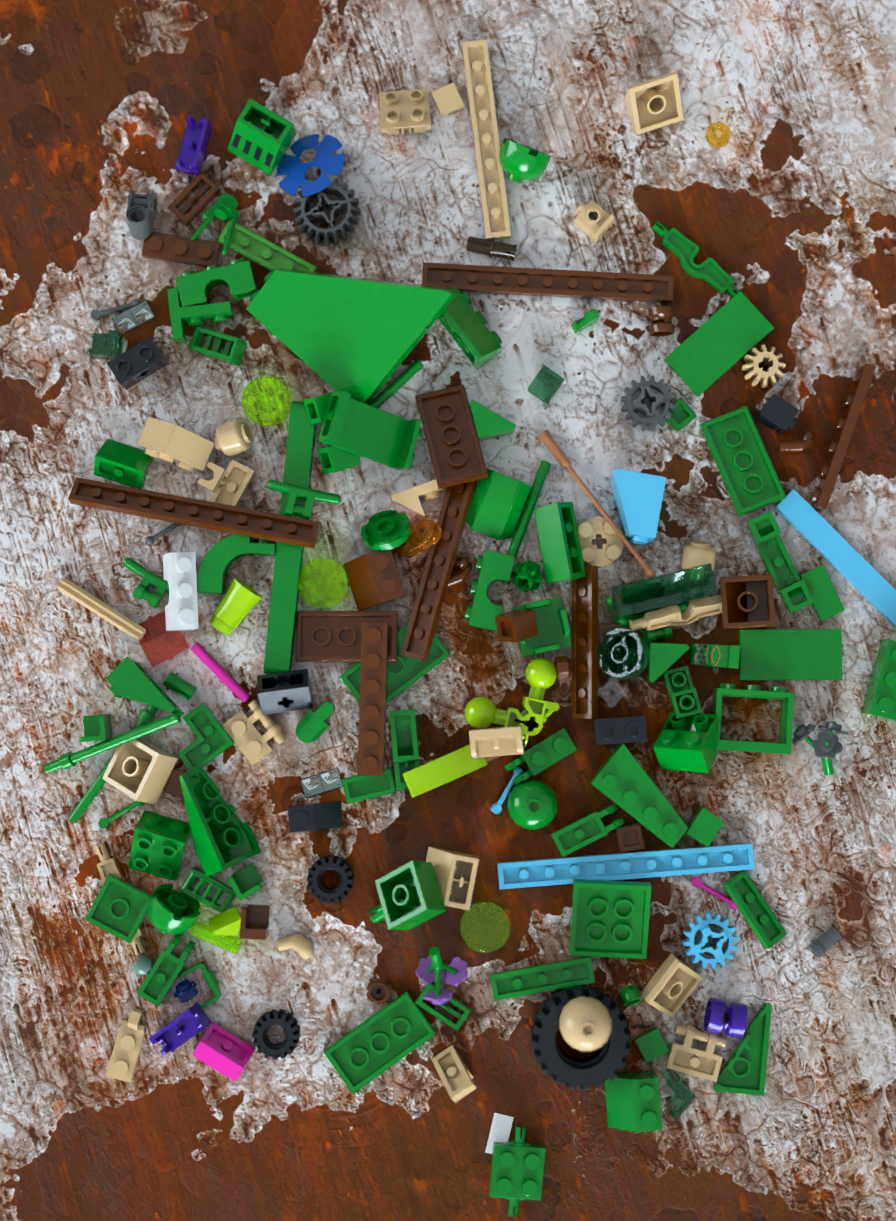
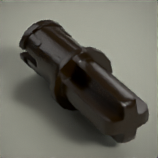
M471 236L468 238L466 245L468 252L489 255V258L494 256L514 261L517 248L516 244L497 242L495 238L487 240Z

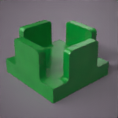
M561 597L540 600L511 608V610H535L538 634L519 642L522 657L572 646L566 610L563 608Z

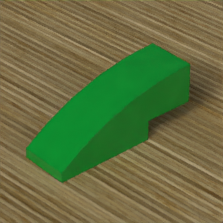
M415 709L389 711L397 791L409 790L402 774L420 766Z

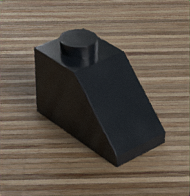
M341 801L288 806L290 833L317 831L343 826Z

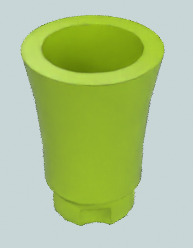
M234 577L227 593L213 612L214 615L209 622L217 630L229 636L263 597L252 587Z

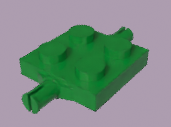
M516 1125L514 1141L507 1143L493 1142L489 1196L509 1200L507 1215L512 1217L513 1215L514 1217L518 1216L519 1201L526 1199L541 1200L546 1148L544 1145H532L525 1142L526 1126L523 1125L521 1127Z

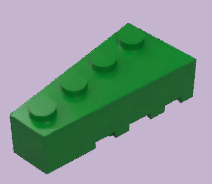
M619 743L589 783L664 843L673 848L687 831L688 827L623 743Z

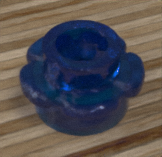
M189 979L181 981L175 986L176 992L173 994L174 997H178L180 1003L191 1000L198 994L197 983L195 981L190 982Z

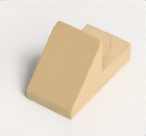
M435 479L393 494L391 498L394 504L425 518L419 499L424 498L425 501L434 499L439 496L438 492H441L442 489H438Z
M453 1045L431 1059L454 1103L476 1089L472 1080V1073Z

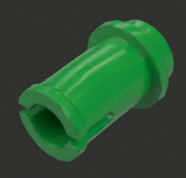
M170 672L163 683L167 687L166 690L171 689L189 701L197 687L178 676L179 673L176 672L174 674Z

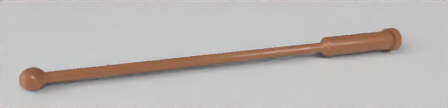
M548 430L542 432L538 439L542 440L562 468L567 469L644 568L647 578L652 576L654 578L656 576L655 570L649 568L570 466L571 461L550 436V432Z

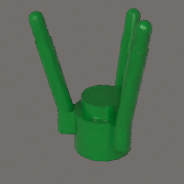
M222 193L218 200L203 214V218L206 219L191 236V240H195L215 216L220 220L231 218L222 251L223 254H227L235 222L240 215V212L236 210L238 201L232 195Z

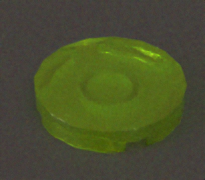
M271 376L259 377L250 382L245 388L242 396L243 410L248 418L257 425H279L290 414L292 404L291 392L285 383L278 378Z
M320 558L311 561L303 568L298 587L301 596L308 604L317 608L327 609L337 606L345 599L349 591V577L347 571L340 563L332 559Z
M480 901L470 906V910H465L461 917L460 932L462 939L469 948L476 952H493L501 948L510 935L511 925L508 915L501 906L494 902Z

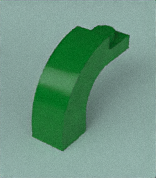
M238 534L219 541L208 551L201 562L197 575V592L225 594L227 572L237 559L247 555L275 556L276 544H272V541L265 539H256V543H253V537Z

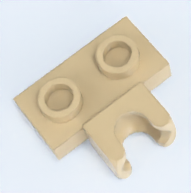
M233 459L226 470L212 462H208L207 467L214 472V478L210 481L201 478L198 480V484L213 492L209 502L238 506L256 472Z

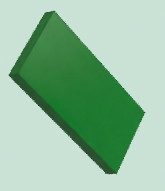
M739 291L667 356L664 361L698 397L768 335L774 327L749 299Z
M747 406L699 425L738 517L786 499L787 496Z
M409 623L398 631V662L387 663L386 704L451 655L435 634L427 662L400 655ZM357 662L340 676L359 702L361 662Z
M841 629L738 630L740 646L739 680H842Z
M406 990L328 1046L323 1052L352 1094H354L436 1034V1030Z

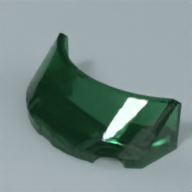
M711 563L612 586L613 618L642 613L717 594L718 590Z

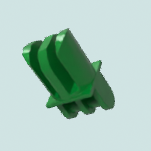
M324 702L316 712L309 709L297 724L295 731L298 739L307 743L317 740L330 726L326 720L335 711V705L332 702Z

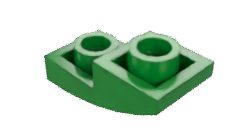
M688 666L665 671L662 675L676 718L681 719L701 714L702 709L696 688L693 687Z

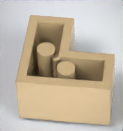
M148 417L137 445L145 448V454L153 458H160L169 463L175 460L179 462V468L192 472L193 468L204 471L215 443L176 424Z

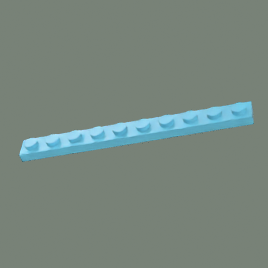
M752 843L497 863L499 889L573 884V879L613 881L755 869Z

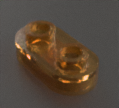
M431 519L421 520L412 526L406 545L403 547L402 544L394 548L395 552L404 558H412L439 541L441 527Z

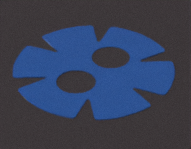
M313 134L293 143L290 149L296 156L284 154L277 166L276 176L290 174L278 183L279 186L286 193L295 195L303 184L302 196L313 195L327 188L332 182L325 174L338 176L344 165V153L331 156L342 148L339 140L331 135H326L318 146L319 134ZM309 148L316 151L315 158L309 163L301 162V153ZM312 167L320 168L321 174L318 179L311 182L305 179V173L308 169Z

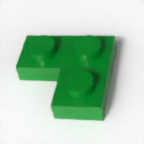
M205 703L199 705L183 718L198 738L178 753L190 771L200 767L203 768L234 744V741Z

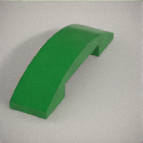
M771 510L747 521L751 536L768 574H772L773 585L788 611L793 613L814 603L804 580L800 579L781 539V531Z

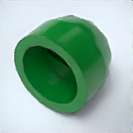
M634 985L624 986L620 992L623 1006H631L642 1000L640 991Z

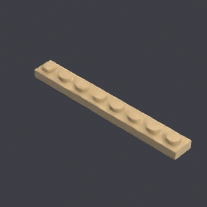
M487 39L462 42L485 236L487 240L511 238L504 173L499 163L500 141Z

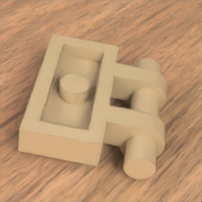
M256 699L248 704L254 712L250 717L241 710L221 725L252 766L273 751V748L268 743L270 739L274 738L278 745L286 740V737L281 732L283 729L280 725L275 724L268 714L262 715L260 704ZM258 720L267 729L264 735L254 725Z
M676 1024L674 1034L683 1036L682 1044L674 1041L671 1042L665 1065L666 1068L717 1082L723 1056L714 1053L715 1045L724 1048L727 1038L719 1036L717 1033L697 1030L695 1026L689 1024L686 1026ZM693 1039L705 1042L704 1050L692 1047Z

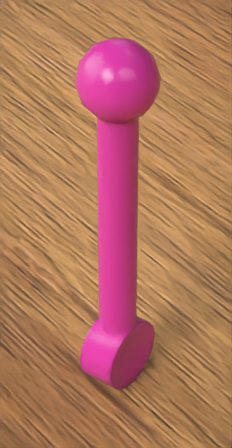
M700 877L692 879L691 884L694 887H701L728 903L731 909H738L733 900L702 883Z

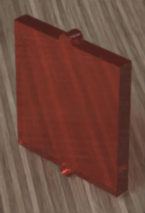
M165 611L155 616H148V620L139 624L147 630L139 643L152 667L167 659L173 660L175 655L190 648L181 631H166Z

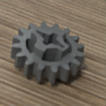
M653 375L649 381H646L645 377L641 376L640 383H637L635 380L631 381L632 389L629 387L624 388V392L628 396H621V402L626 404L621 407V412H628L625 420L629 421L632 419L633 428L640 424L642 425V431H645L646 426H650L652 431H655L657 423L661 427L665 426L664 418L671 420L672 414L669 411H674L676 405L670 402L675 400V395L668 394L671 391V386L669 385L664 388L663 379L657 383L654 382L655 378ZM650 388L655 389L660 393L656 394L655 392L650 390ZM640 390L639 397L631 401L634 394ZM645 394L649 402L652 403L651 412L647 405L644 404ZM665 405L662 413L656 417L657 409ZM635 413L644 415L646 419L639 417Z

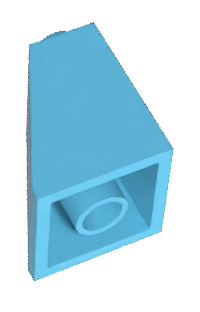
M615 468L610 475L609 481L623 534L627 539H630L631 544L645 546V544L650 543L656 538L666 477Z

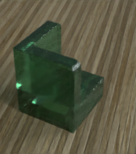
M109 330L108 334L94 333L92 349H87V354L92 359L113 360L123 353L124 336L119 330Z
M544 365L527 391L543 402L542 406L547 408L565 379Z

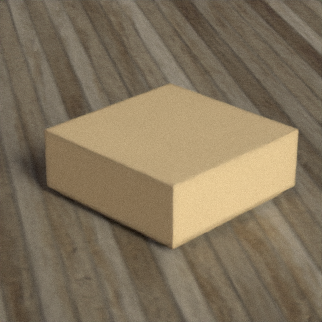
M454 82L431 92L441 117L464 108V103Z

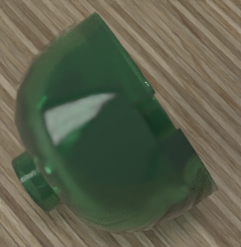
M617 628L608 632L604 643H600L598 647L597 659L600 668L608 676L615 679L631 680L638 677L647 668L650 660L648 643L640 634L627 628Z

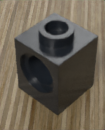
M773 393L767 399L755 419L781 435L786 430L790 432L798 421V418L795 416L799 409Z

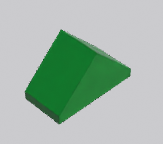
M472 399L470 409L479 442L509 435L514 432L515 424Z
M647 644L646 680L649 683H653L690 647L687 644Z

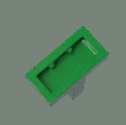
M178 288L167 289L173 339L177 344L187 343L185 323H188L190 326L202 325L203 321L207 320L221 323L228 321V318L234 317V309L230 301L182 307Z

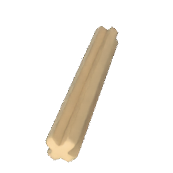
M66 578L60 581L57 587L59 591L134 639L140 641L145 636L147 630L72 581Z

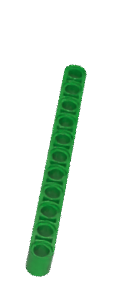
M292 401L283 483L310 489L317 423L310 425L305 405L302 401ZM282 493L281 515H285L289 494ZM297 498L296 504L305 506L306 500ZM294 514L291 517L302 518L303 516ZM281 542L276 544L264 674L291 671L304 552L303 546Z

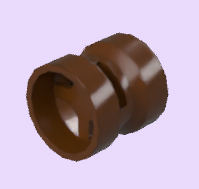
M657 306L648 310L649 318L651 319L649 327L650 336L662 337L675 333L674 325L672 324V317L674 316L673 307Z

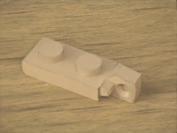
M134 1007L131 1010L129 1020L123 1019L106 1073L107 1077L128 1083L132 1082L146 1033V1025L140 1024L144 1010Z

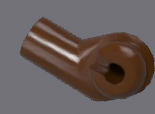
M803 432L801 434L802 440H781L780 453H800L813 448L816 444L814 440L815 434L813 432Z
M460 557L456 560L455 565L458 568L455 573L451 574L447 589L462 584L472 570V563H469L467 557Z

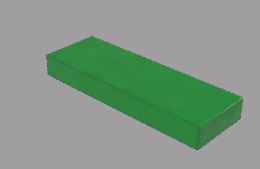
M740 870L722 884L765 949L771 948L787 934L745 870Z

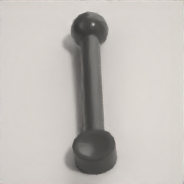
M134 299L132 303L107 310H93L90 316L97 321L100 320L101 316L129 309L141 303V301Z
M173 523L154 536H147L145 544L148 546L153 545L155 540L181 524Z

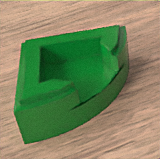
M596 309L586 312L584 314L585 317L572 323L571 327L574 333L598 321L599 315Z

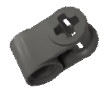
M130 191L126 212L129 232L134 239L143 240L152 233L154 217L157 213V194L155 192H151L150 195L136 194L134 191Z

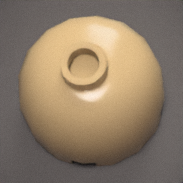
M579 996L570 1000L563 1007L559 1028L564 1040L571 1047L580 1051H593L601 1048L607 1042L612 1030V1019L608 1009L600 1000Z

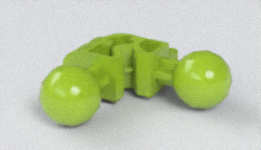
M536 658L527 665L525 677L531 687L529 696H523L522 706L525 710L521 713L518 709L508 706L506 710L497 709L490 699L475 697L465 707L467 722L477 729L487 728L492 723L503 725L502 727L521 726L523 746L526 747L529 736L538 734L542 730L547 718L554 711L559 710L558 703L543 700L545 690L550 688L556 681L557 669L555 665L546 658ZM530 717H533L536 726H532L528 730V727L522 722H515L514 720L529 721Z

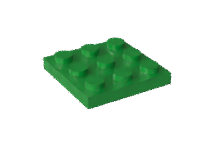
M573 879L569 955L647 959L651 883Z

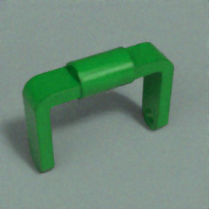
M199 962L179 973L178 976L181 978L201 968L204 974L203 977L215 994L213 998L200 1004V1007L204 1008L217 1001L221 997V991L213 971L209 970L205 962Z

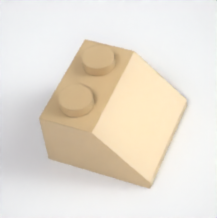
M138 738L117 747L102 779L136 801L156 804L178 758L162 748Z

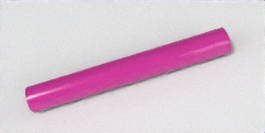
M198 642L191 647V650L243 703L251 697Z

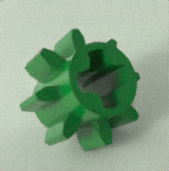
M527 560L523 564L518 561L510 578L514 579V584L518 589L527 592L531 588L538 589L544 573L540 572L539 565L534 561Z

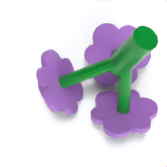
M432 947L429 950L430 956L419 960L416 975L418 978L424 979L426 984L435 983L436 990L428 991L424 995V1000H431L432 1004L440 1005L451 1000L453 992L441 989L442 971L445 969L447 973L444 979L445 983L458 986L460 981H464L467 978V962L462 961L459 957H455L451 964L447 965L442 962L439 948Z

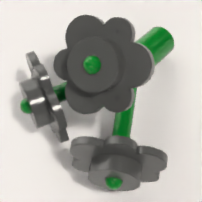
M836 721L826 722V726L819 725L818 728L829 731V734L821 732L818 734L817 739L813 741L809 734L815 729V726L811 723L807 726L803 724L794 731L793 735L795 737L792 739V744L796 746L802 740H805L815 750V755L821 758L824 775L829 776L834 774L832 759L835 758V754H839L843 750V745L838 742V736L835 733L848 735V732L841 730L842 725L837 724Z

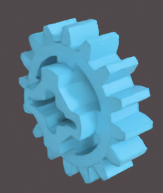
M705 912L704 919L699 915H695L697 921L695 924L688 921V925L691 927L690 931L683 930V934L688 937V939L682 941L684 946H689L685 951L686 955H693L691 961L694 964L700 960V966L704 969L708 963L713 970L716 969V963H720L723 967L726 966L724 959L733 960L734 958L730 954L731 951H738L733 942L738 941L739 937L732 935L736 928L734 926L727 927L730 922L727 918L720 921L721 915L719 913H715L714 917L711 918L710 913ZM707 924H716L722 928L710 929ZM699 930L698 939L694 941L695 934ZM710 935L714 938L712 946L707 943V937ZM727 940L726 947L722 951L723 942ZM709 952L713 957H705L699 953Z

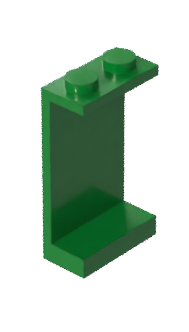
M344 390L331 393L319 442L396 470L409 469L414 461L416 442L421 435L420 426L422 420L403 419L351 399L352 393Z

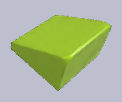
M232 907L209 918L208 922L214 936L239 935L241 916L237 907Z

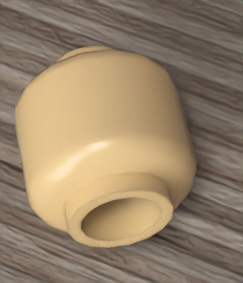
M234 420L218 426L216 437H214L213 441L218 451H222L230 457L248 450L253 441V434L248 424L242 423L240 420Z
M691 541L683 549L682 569L689 572V577L703 579L704 574H710L714 570L716 550L711 547L709 542Z

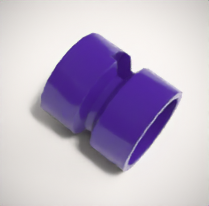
M710 997L705 1010L704 1030L717 1034L725 1031L727 1036L742 1038L747 1024V1005L731 1002L727 1005L725 1000ZM723 1012H725L724 1023H722Z

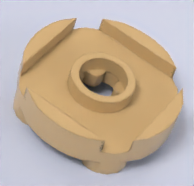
M596 516L589 518L578 527L583 562L587 563V565L605 567L620 557L624 549V542L604 517ZM596 535H601V538L606 540V543L602 545V549H597V545H592V540L596 539Z

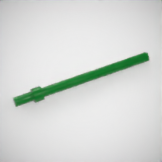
M149 706L146 709L143 708L137 716L139 718L131 730L153 722L158 709ZM112 757L68 818L72 822H78L106 783L102 778Z
M176 712L74 753L67 752L60 755L59 759L44 764V771L49 774L61 768L68 769L74 767L79 761L181 722V717Z

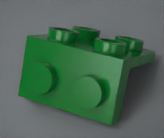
M144 811L135 827L129 867L172 881L176 880L179 876L184 847L192 833L190 824L182 820L159 815L158 813Z

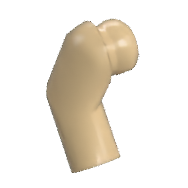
M301 934L277 939L279 951L293 948L301 954L303 959H309L314 954L313 944Z

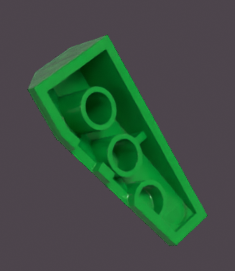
M202 767L179 776L196 854L206 877L261 853L252 829L246 822L242 823L234 813L236 809L233 805H228L220 795V789Z

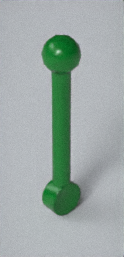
M135 801L109 818L100 819L98 822L99 827L102 829L107 828L110 822L136 806H143L145 802Z

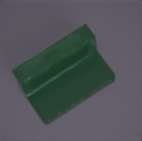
M667 1069L663 1076L675 1093L665 1105L671 1117L677 1120L694 1101L696 1095L684 1079L673 1070Z

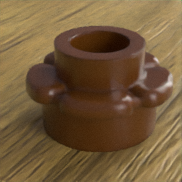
M384 979L372 980L367 986V997L371 1002L383 1004L391 996V986H388L387 981ZM381 989V993H377L376 990Z

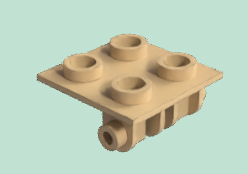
M428 89L379 92L382 134L387 133V136L399 134V129H401L402 135H404V128H409V134H412L411 128H414V133H427L426 130H431Z

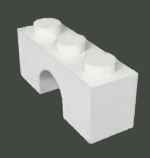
M170 552L163 555L164 581H167L169 585V602L165 606L166 631L199 629L195 552Z

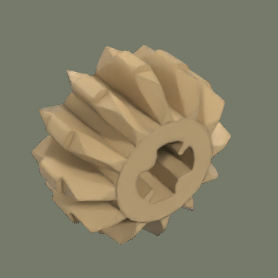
M761 345L759 350L753 347L750 350L751 355L746 354L743 359L747 363L742 365L741 368L744 371H749L744 376L745 380L751 377L754 379L751 384L755 387L760 381L762 389H765L768 383L774 386L777 384L776 378L781 379L784 376L780 370L784 369L786 364L778 362L783 357V354L780 353L775 356V347H771L768 352L766 345ZM761 362L765 363L764 366L768 365L766 371H762L763 367L759 368Z

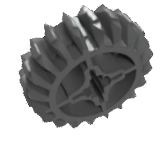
M335 178L327 188L309 196H302V190H299L298 193L301 198L294 200L295 205L298 206L293 209V214L297 216L294 221L296 225H300L299 232L301 234L307 232V240H311L315 236V244L319 245L321 240L324 239L325 245L329 246L330 239H334L335 244L338 245V237L342 236L343 239L347 240L348 234L346 231L355 232V227L352 224H359L360 220L357 215L361 214V209L356 207L359 204V199L353 198L355 191L353 189L347 191L348 184L346 182L339 186V180ZM325 194L335 195L343 201L329 200ZM318 197V205L311 208L310 212H307L310 203ZM323 202H325L326 207H327V208L329 209V211L331 212V213H330V218H331L330 221H329V219H328V216L325 214V212H323V209H324ZM347 210L344 220L336 226L335 219L337 216ZM311 222H323L328 226V229L318 228Z

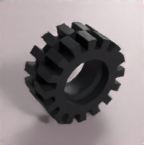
M328 855L318 859L310 868L307 876V887L311 890V895L318 898L320 902H326V904L337 903L346 898L354 883L352 867L346 863L345 859H340L339 856ZM326 870L338 872L341 879L339 886L334 889L325 888L321 883L322 873Z
M273 1009L269 1013H264L255 1024L254 1032L252 1033V1038H254L253 1044L254 1047L257 1046L259 1054H265V1058L273 1057V1060H277L278 1057H281L283 1059L296 1048L300 1039V1026L297 1025V1019H293V1014L290 1012L287 1014L284 1012L285 1010L280 1009V1011H276V1009ZM280 1025L285 1029L286 1039L282 1043L275 1044L269 1041L267 1029L270 1026Z

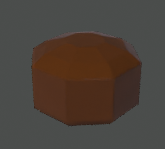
M566 655L555 657L557 679H569L572 672L569 658Z

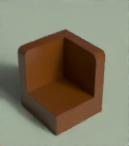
M514 609L495 616L499 641L517 643L538 634L535 610Z
M244 904L241 907L240 939L266 940L269 932L270 907L268 905Z

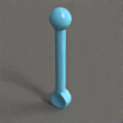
M517 766L514 768V775L500 799L491 806L493 813H501V805L514 785L513 779L518 774L523 773L521 767Z

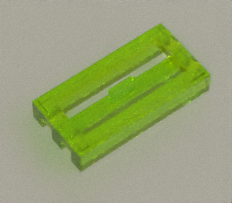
M199 921L192 926L189 933L234 954L240 951L243 944L242 940L233 936H214L210 926Z

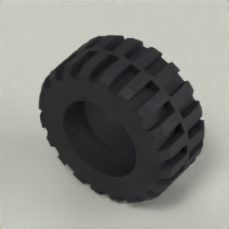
M579 985V987L575 988L568 987L561 992L556 990L551 993V998L543 1000L540 1004L539 1012H535L533 1017L534 1023L531 1026L534 1054L538 1064L542 1067V1071L547 1076L550 1075L555 1083L559 1085L564 1083L568 1089L575 1090L576 1087H582V1090L586 1091L590 1090V1086L596 1084L600 1088L605 1085L604 1081L608 1078L611 1081L618 1076L617 1070L619 1068L623 1070L626 1065L625 1058L630 1056V1041L632 1040L631 1031L628 1026L629 1023L619 1004L608 993L604 994L601 989L593 987V989L588 988L587 985ZM579 996L600 1000L608 1009L612 1019V1030L607 1042L596 1054L585 1059H573L564 1055L557 1044V1031L561 1011L570 1000Z

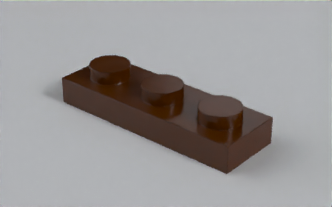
M152 232L148 238L144 239L142 256L149 259L209 267L218 265L221 244L216 241L197 238L191 240V237Z

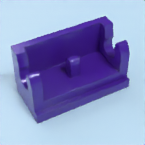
M188 116L181 149L175 164L176 171L196 176L202 171L212 133V127L208 119L201 118V122H198L192 116Z
M196 1002L158 1029L149 1040L152 1044L159 1042L163 1047L160 1053L165 1055L168 1052L174 1051L212 1022L198 1002Z

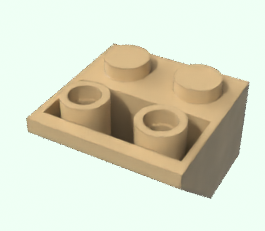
M429 846L426 862H432L444 905L470 910L479 856Z

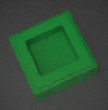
M682 397L673 403L676 405L675 410L669 411L672 414L671 420L664 418L676 433L697 417Z
M657 1027L634 1038L646 1063L669 1052Z

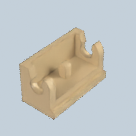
M521 726L469 731L472 759L524 754Z

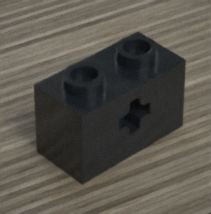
M148 337L107 364L120 385L127 390L169 363L156 342L151 337Z
M308 669L257 675V695L262 715L313 708L312 686Z
M644 715L592 719L593 744L595 745L648 742L646 716Z

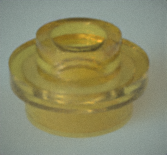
M715 122L708 127L705 135L706 140L712 147H724L731 138V131L726 124ZM714 132H722L723 137H716Z

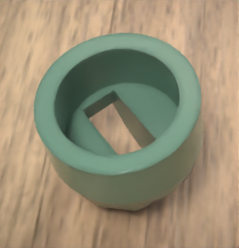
M141 953L132 972L140 976L149 974L153 967L150 957Z

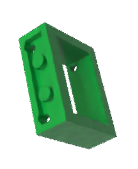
M720 683V688H713L712 714L719 717L717 750L791 754L794 693L786 692L787 687L771 686V691H761V686L746 685V689L741 690L736 689V684ZM722 697L781 700L779 742L720 739Z

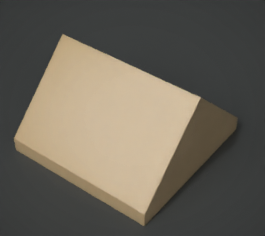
M676 72L627 88L624 102L636 135L684 120Z
M670 953L640 994L648 1004L673 1018L703 977Z

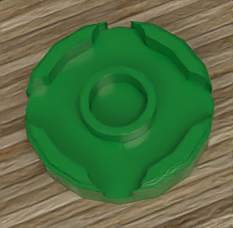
M396 510L381 511L372 515L368 519L369 522L366 526L363 525L361 528V537L366 547L375 551L392 550L402 545L409 538L412 530L407 515L403 512L399 514Z

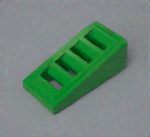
M196 325L189 350L240 366L247 343L240 338ZM204 334H206V335H208V336H207V338H206L204 347L201 348L200 346H201V343H202ZM214 337H215V338H217V339H216V342H215V344H214L213 350L211 351L210 349H211V346H212V343H213V340H214ZM224 341H226L223 353L221 354V348L223 346Z
M196 866L190 870L179 888L185 894L220 913L228 910L236 897V893L231 887L213 876L206 877L204 871ZM198 877L200 881L195 889L190 887L195 878ZM208 882L210 885L205 893H200L204 883ZM214 887L219 888L213 900L208 898ZM223 892L228 893L222 905L218 904L217 902Z

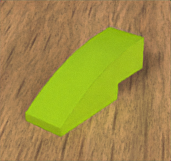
M470 744L402 775L413 798L488 764L485 757L472 759Z

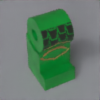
M691 644L690 664L739 669L740 646Z

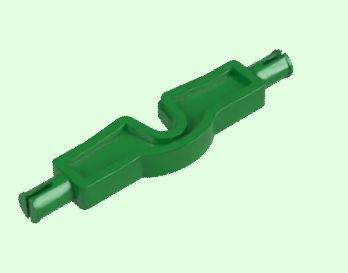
M659 220L654 224L652 230L663 238L661 243L679 258L682 268L690 276L704 280L721 295L726 292L733 298L739 292L732 285L734 279L713 258H707L700 265L694 263L693 259L700 250L697 244L683 236L675 228L667 229Z

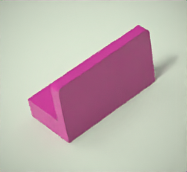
M212 1022L192 1055L231 1080L236 1081L256 1048Z

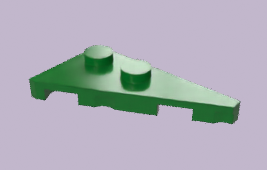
M770 1003L762 1004L720 1072L717 1082H714V1091L764 1096L772 1010Z

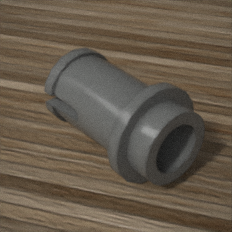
M830 926L815 941L812 939L808 947L817 958L825 957L826 952L837 942L841 941L842 937L836 929Z

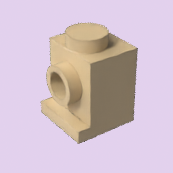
M593 200L588 204L585 202L581 203L574 212L577 216L574 225L595 243L613 225L615 219L612 214L609 215ZM592 213L597 219L591 220L588 215Z

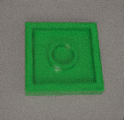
M109 873L85 920L131 943L148 912V905L152 894Z

